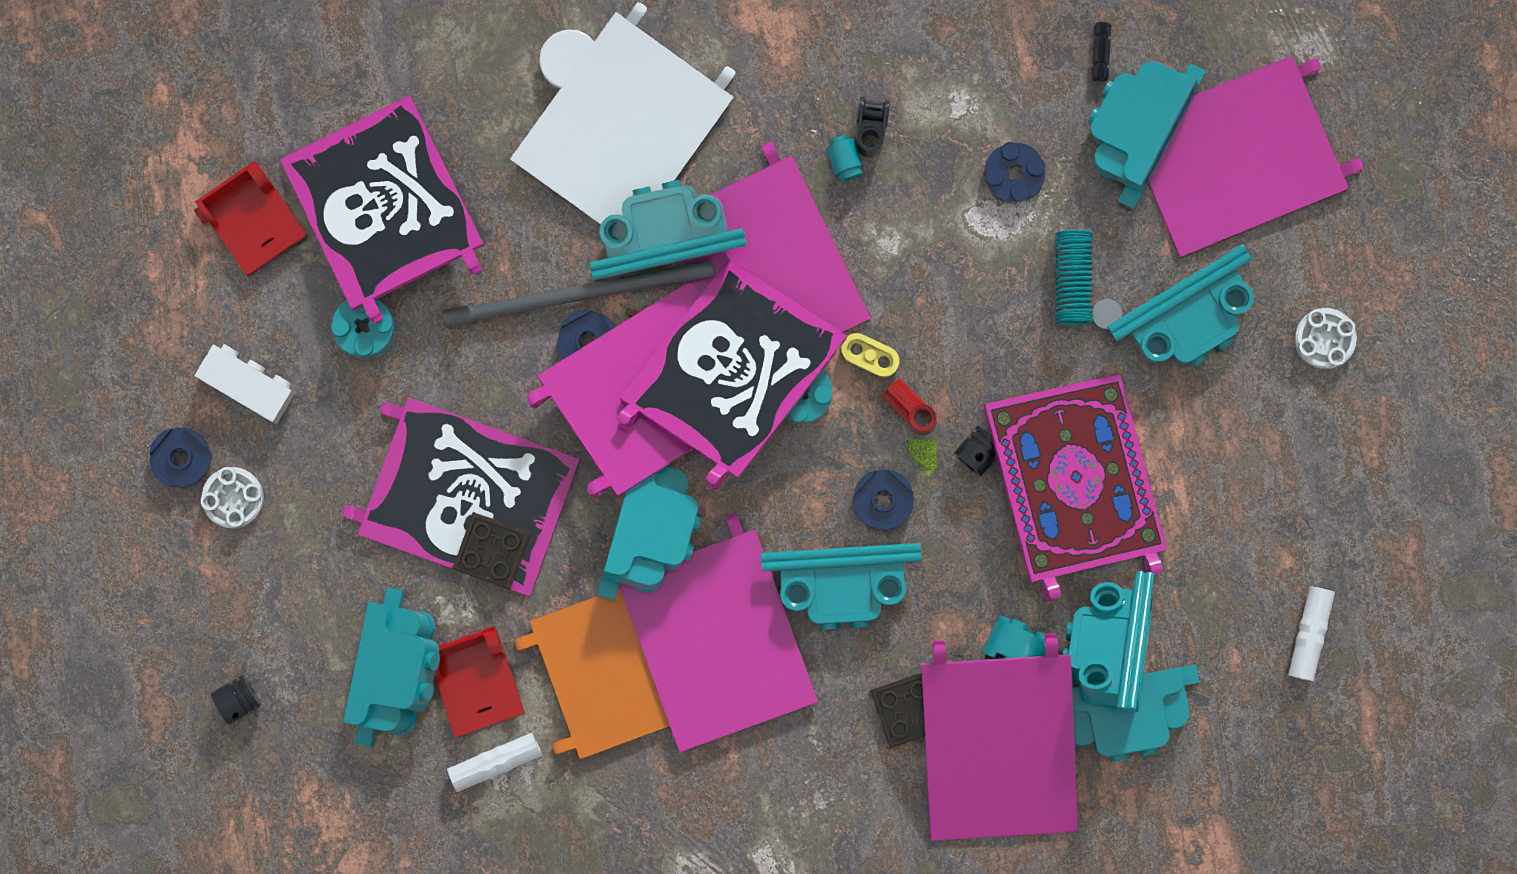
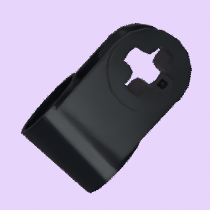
M860 96L856 146L859 153L865 157H875L882 151L885 128L888 123L890 100H885L884 102L869 101L865 97ZM867 135H873L879 142L874 147H867L863 144L862 139Z

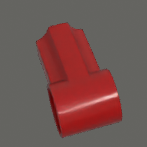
M901 378L895 381L881 396L910 425L916 434L928 435L936 428L937 417L934 409L927 405ZM927 413L931 416L932 420L929 425L920 427L914 422L916 415Z

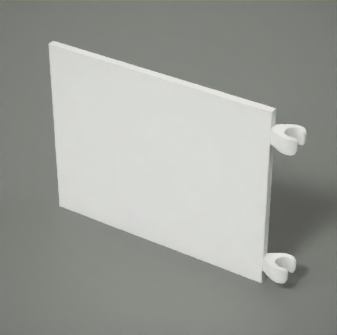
M639 2L636 3L626 19L615 12L510 158L511 161L599 224L610 215H623L622 204L628 197L633 196L632 190L650 186L651 192L662 190V183L674 181L734 98L724 90L735 75L733 69L728 66L725 67L714 83L636 27L647 10L646 6Z

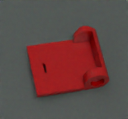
M255 160L195 201L198 207L194 209V212L203 224L209 222L247 277L308 236Z
M495 626L438 645L440 663L437 670H435L434 679L437 682L455 738L525 714Z

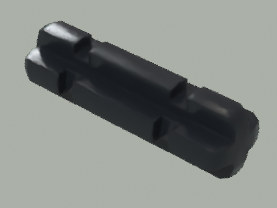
M1097 22L1094 26V36L1096 38L1093 45V64L1095 67L1092 68V80L1098 82L1107 81L1109 78V68L1107 65H1109L1111 40L1108 37L1111 35V24L1107 22Z

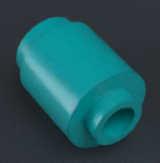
M842 135L829 141L830 146L826 148V152L834 174L839 176L840 182L849 181L863 175L862 167L864 165L854 138L848 139L846 135Z

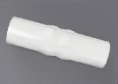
M1309 586L1288 676L1314 682L1335 592Z
M532 732L447 768L456 792H459L542 756V753Z

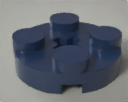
M1007 142L1003 146L998 147L989 156L984 169L985 181L991 194L998 200L1008 204L1028 201L1035 197L1045 179L1044 161L1035 149L1023 143ZM1019 166L1023 177L1021 179L1016 177L1013 181L1008 178L1010 173L1006 171L1007 168Z
M589 310L578 311L570 315L563 322L558 336L557 344L562 358L565 359L583 348L580 346V342L583 341L582 335L584 333H587L589 336L595 335L596 338H599L614 329L615 326L612 321L603 314Z
M184 427L167 429L155 438L150 447L151 470L159 481L170 487L185 489L196 485L209 471L212 461L209 445L205 438L193 429ZM176 450L180 453L184 450L187 451L186 459L188 461L185 464L180 463L176 466L173 463L176 459L173 456Z
M876 470L869 472L856 485L853 498L856 515L862 523L872 529L888 531L897 528L909 518L913 510L914 496L912 487L908 480L896 471ZM888 492L891 495L889 498L891 506L887 508L883 505L879 508L876 505L878 499L875 497L876 494L884 495Z

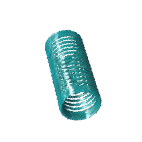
M1088 230L1057 231L1054 233V240L1056 241L1054 243L1056 246V253L1054 255L1057 257L1055 259L1056 264L1054 265L1057 268L1054 270L1057 273L1055 275L1056 280L1054 281L1057 284L1055 286L1057 289L1055 294L1057 296L1054 297L1057 300L1055 302L1057 307L1054 308L1057 311L1055 313V322L1062 325L1091 324L1094 322V315L1092 314L1094 311L1082 308H1092L1093 305L1089 303L1094 301L1092 298H1088L1094 295L1087 293L1094 290L1090 287L1094 284L1086 282L1092 281L1093 278L1089 276L1094 274L1092 271H1089L1094 268L1088 266L1094 263L1090 260L1094 257L1087 255L1093 253L1092 250H1089L1094 247L1090 244L1094 242L1093 232ZM1058 254H1070V255L1060 256V255H1058ZM1064 264V265H1074V266H1064V267H1061V266H1058V265ZM1059 270H1069V271H1067V272H1060ZM1058 281H1073V282L1061 283V282H1058ZM1060 286H1068L1069 288H1059V287H1060ZM1065 291V292H1075V293H1064V294H1062V293H1058V292ZM1059 297H1071V298L1060 299ZM1061 302H1067V303H1073V304H1059V303H1061ZM1063 307H1064V308H1078V309H1066V310H1062V309H1059V308H1063Z

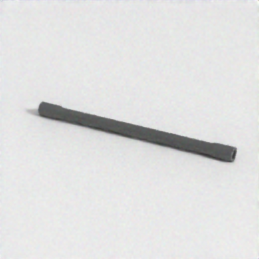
M712 259L687 263L680 267L517 298L443 310L445 326L448 328L508 314L682 281L690 282L715 277Z

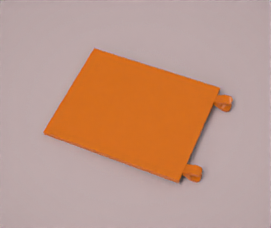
M618 588L615 601L596 596L531 620L530 624L534 633L514 640L518 651L535 645L539 646L569 728L571 737L552 744L555 754L559 755L576 748L579 759H583L670 726L620 588Z

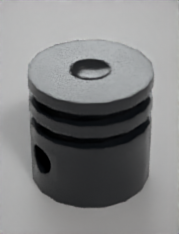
M977 425L974 428L976 432L972 431L970 433L971 438L967 437L953 454L968 469L981 477L995 461L993 457L997 458L991 434Z
M244 675L239 676L240 680H232L233 684L227 683L211 693L215 706L228 725L247 715L248 710L250 712L254 711V706L257 708L261 706L257 694Z

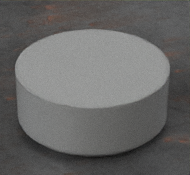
M1102 299L1092 309L1094 311L1092 313L1094 315L1093 323L1102 330H1109L1107 326L1121 318L1123 314L1121 306L1112 299Z

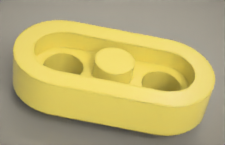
M850 334L842 344L841 353L848 363L878 377H890L899 367V356L894 349L863 334ZM855 344L862 347V352L859 355L852 354L850 350ZM882 357L890 361V365L886 368H882L878 364V360Z

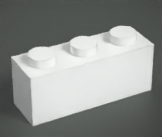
M213 344L194 376L277 425L295 395L289 389L291 383L278 375L271 379L263 374L266 368L250 359L246 364L237 359L239 352L223 344L221 349Z

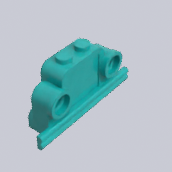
M1151 61L1139 68L1137 77L1129 73H1123L1117 76L1114 82L1109 81L1102 94L1104 101L1100 109L1094 108L1089 117L1088 124L1091 125L1095 143L1099 145L1095 152L1097 172L1106 179H1115L1126 185L1118 199L1120 204L1130 209H1135L1206 74L1205 70L1190 63L1185 73H1179L1163 64Z
M675 180L662 183V190L651 192L650 186L632 190L633 196L628 197L622 204L623 215H610L602 221L599 233L601 240L605 243L608 258L590 262L593 280L748 245L744 228L729 231L723 204L717 197L708 194L697 196L693 187L680 185V181Z
M1242 244L1109 324L1107 328L1116 342L1130 335L1142 356L1151 363H1161L1171 357L1177 365L1185 366L1191 363L1193 367H1196L1209 359L1207 353L1217 347L1221 352L1235 343L1232 337L1240 328L1237 316L1247 312L1254 301L1252 289L1243 282L1237 269L1252 261V258Z
M666 466L626 491L598 590V597L615 601L620 583L633 586L643 593L654 592L662 585L665 571H676L681 567L684 560L690 561L695 545L689 542L692 531L698 533L702 515L697 513L698 503L696 499L687 495L688 479L682 471Z
M921 543L761 553L762 572L780 571L781 573L780 596L783 604L793 611H801L807 608L810 621L821 625V630L839 629V624L851 623L852 628H869L870 622L876 620L881 613V603L894 605L904 598L907 587L904 580L903 563L922 562Z
M1137 571L1133 590L1122 589L1117 584L1111 582L1096 585L1090 594L1092 607L1079 608L1074 614L1073 622H1068L1066 640L1070 641V647L1064 648L1063 655H1071L1072 682L1076 685H1081L1082 696L1087 702L1117 706V710L1139 712L1153 611L1152 590L1154 573Z
M387 587L383 604L368 602L343 720V723L358 725L354 744L372 747L376 729L395 735L408 734L416 724V712L426 709L433 696L435 670H437L440 663L439 646L432 640L435 633V621L427 612L401 608L405 592L403 590Z
M1191 665L1144 674L1139 712L1117 710V706L1089 703L1082 696L1081 686L1072 688L1075 747H1087L1093 743L1095 751L1103 757H1110L1111 762L1129 759L1128 753L1140 751L1141 757L1158 754V747L1165 745L1169 740V730L1181 728L1189 718L1185 685L1200 683L1197 666Z

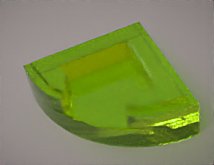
M937 439L906 440L909 454L919 465L926 469L938 470Z

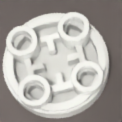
M563 30L549 37L541 49L539 59L541 71L546 80L556 89L560 90L594 41L585 33L577 30Z
M1320 308L1311 311L1299 322L1294 340L1299 356L1308 365L1318 369H1333L1342 365L1351 357L1356 347L1357 335L1354 322L1345 314L1332 308Z
M224 467L211 475L203 487L201 505L206 515L214 523L230 529L241 528L253 522L260 514L264 502L263 489L257 478L250 472L236 467Z

